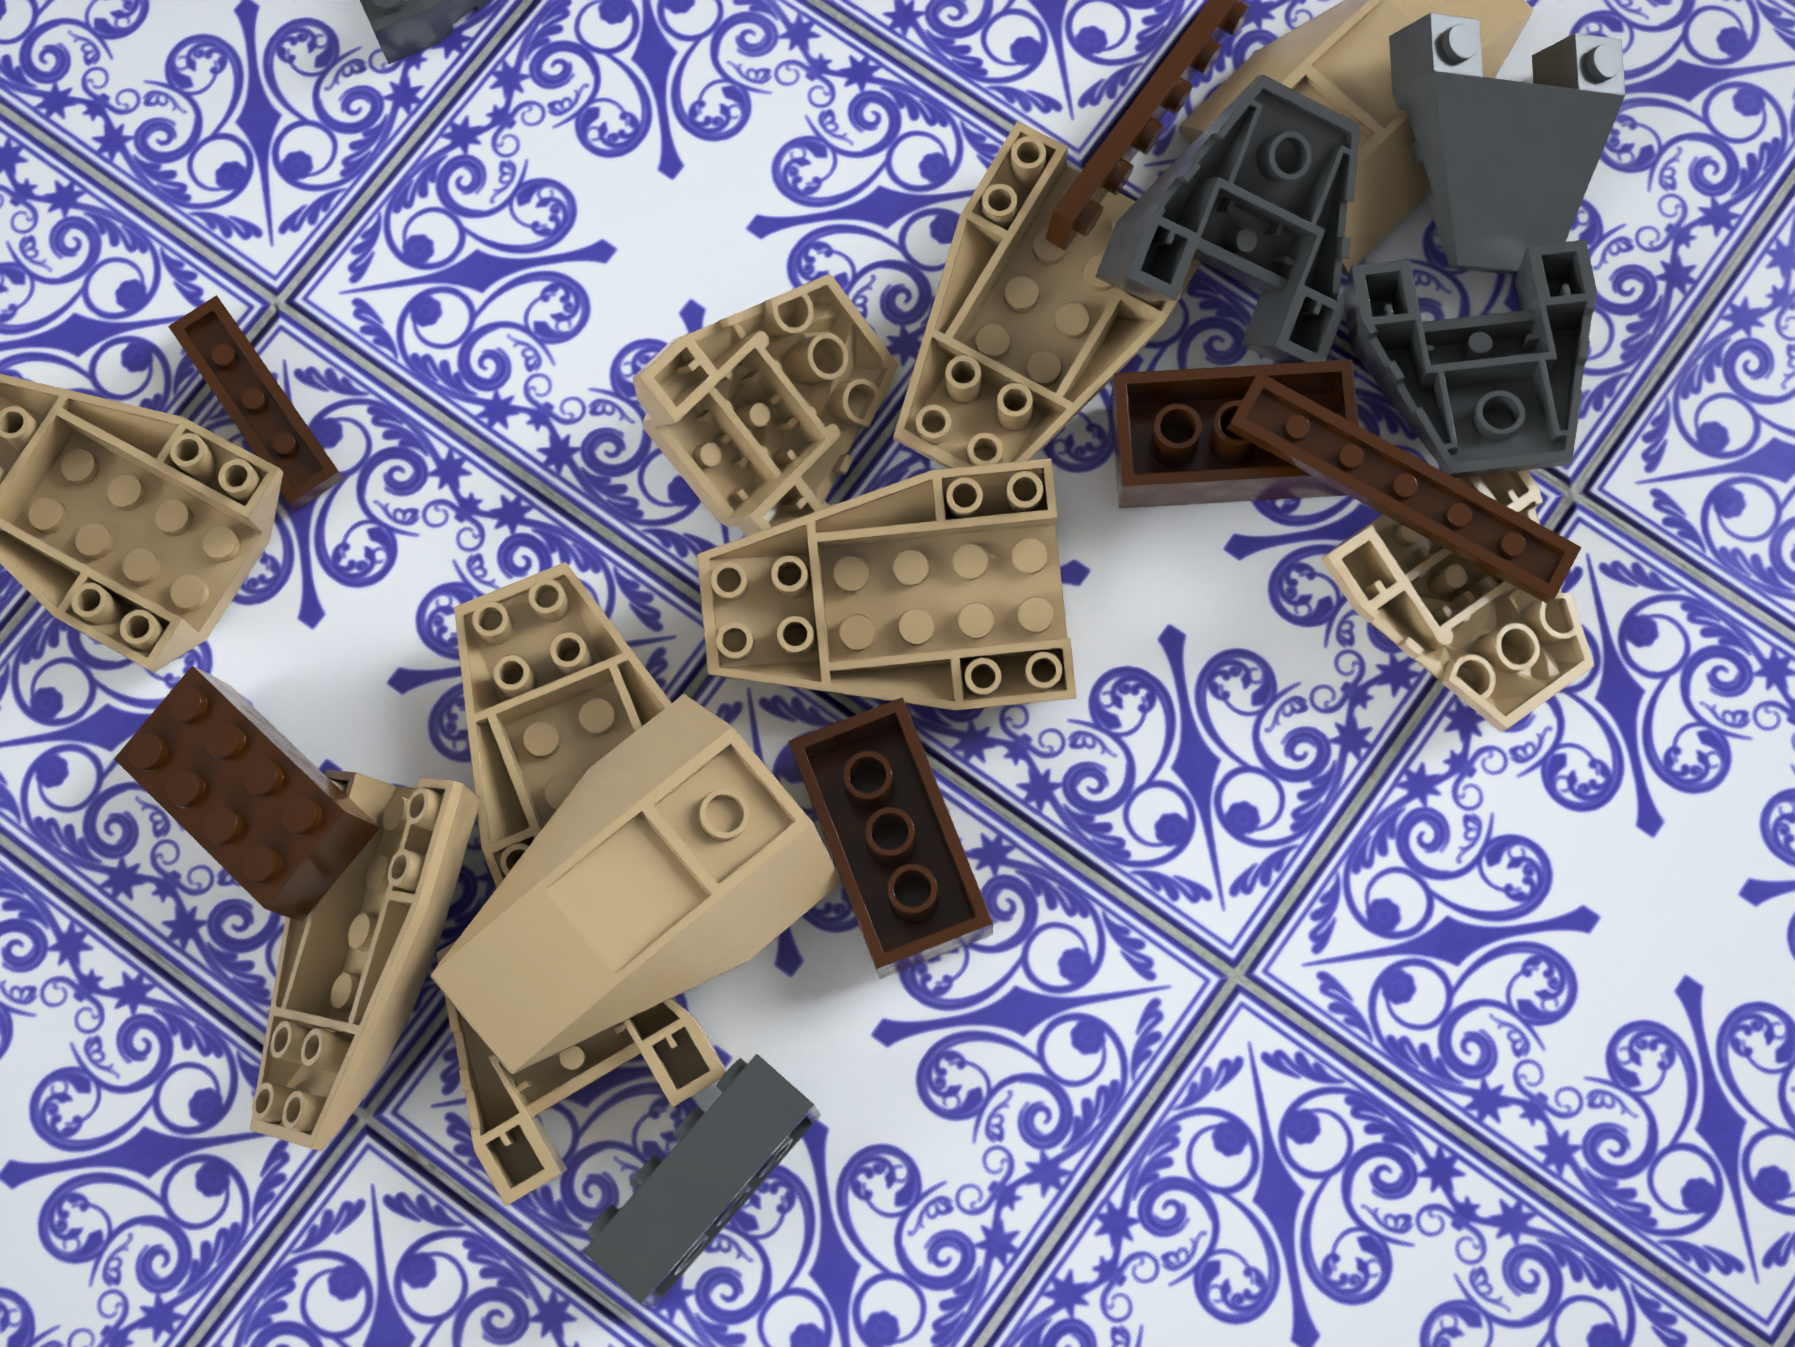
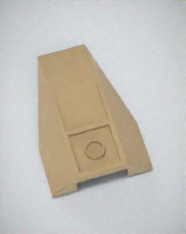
M1343 0L1257 50L1179 125L1178 131L1193 143L1258 75L1263 74L1359 123L1360 135L1354 202L1347 203L1345 237L1350 238L1349 259L1342 260L1341 271L1345 276H1348L1351 266L1359 265L1425 199L1431 188L1423 162L1415 164L1410 144L1416 142L1406 109L1398 111L1392 94L1389 36L1429 13L1480 19L1483 77L1495 78L1530 19L1534 8L1524 0Z
M1019 121L1016 122L960 214L894 432V440L947 469L1032 460L1113 379L1114 373H1119L1165 326L1202 263L1194 258L1192 259L1176 301L1143 300L1096 278V273L1116 222L1136 202L1120 193L1116 196L1110 192L1107 193L1100 203L1104 207L1103 212L1092 231L1086 237L1078 233L1065 251L1046 240L1053 209L1079 176L1080 172L1067 166L1068 146Z
M0 374V564L55 618L153 673L206 641L270 542L283 471L279 467L184 417Z
M1052 458L930 470L697 554L708 674L884 701H894L903 697L905 704L953 711L1076 699L1071 638L1067 637L1056 532L1058 514Z
M566 562L454 607L475 794L481 799L477 810L481 849L496 888L586 771L671 704V701Z
M683 694L586 771L440 961L430 977L508 1072L513 1075L748 962L839 886L842 881L812 820L734 727Z
M326 770L325 775L364 811L380 829L302 922L288 917L285 919L257 1088L252 1103V1117L249 1130L322 1151L340 1131L373 1085L396 1045L415 1006L429 972L447 918L481 800L462 783L454 780L419 778L417 788L400 787L357 772Z

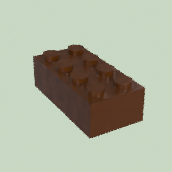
M1352 360L1114 373L1110 399L1119 508L1347 496V494L1226 428L1258 371L1359 426Z
M194 666L190 667L114 758L264 909L302 922L380 829L364 811L230 684Z
M903 697L788 741L794 761L879 979L993 935L994 923Z

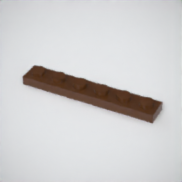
M1209 0L1053 209L1046 240L1065 251L1078 233L1086 237L1092 231L1104 209L1100 205L1101 201L1108 192L1115 196L1119 194L1133 171L1134 165L1130 162L1138 151L1145 155L1149 153L1163 130L1164 125L1160 123L1162 118L1168 111L1174 115L1180 111L1193 88L1190 80L1197 71L1203 75L1207 74L1222 49V45L1218 42L1226 32L1234 36L1244 23L1251 8L1250 5L1244 2L1245 0Z
M1259 371L1226 428L1546 604L1555 600L1582 548Z

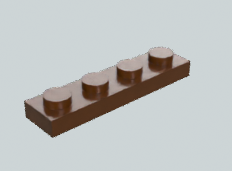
M217 295L168 326L254 453L283 471L280 490L295 511L344 479Z

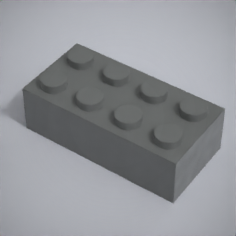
M758 1054L749 1063H746L742 1058L738 1059L724 1073L716 1085V1088L722 1094L706 1112L698 1106L681 1122L673 1134L679 1140V1143L664 1160H661L656 1155L653 1156L638 1171L630 1183L637 1191L622 1208L617 1209L613 1204L610 1205L587 1231V1235L593 1241L583 1252L642 1305H658L821 1117L815 1104Z

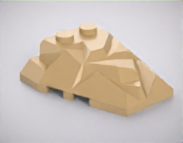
M828 274L767 299L746 310L720 319L694 332L673 339L632 379L637 400L646 410L643 420L646 433L714 518L726 527L738 526L745 536H749L831 506L825 502L837 476L847 473L854 459L848 453L860 429L870 426L899 364L834 277Z
M1528 470L1456 478L1540 524L1535 507L1543 504L1538 485ZM1383 514L1342 541L1337 547L1321 558L1324 566L1352 608L1359 615L1370 622L1500 732L1513 726L1595 666L1572 593H1562L1560 588L1555 600L1546 604Z

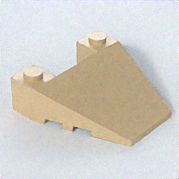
M455 942L436 952L438 964ZM444 994L451 1033L454 1035L460 1066L459 1075L462 1090L465 1092L470 1118V1132L474 1152L505 1206L510 1205L568 1170L537 1115L641 1054L672 1108L720 1080L727 1071L699 1021L672 998L511 1075Z

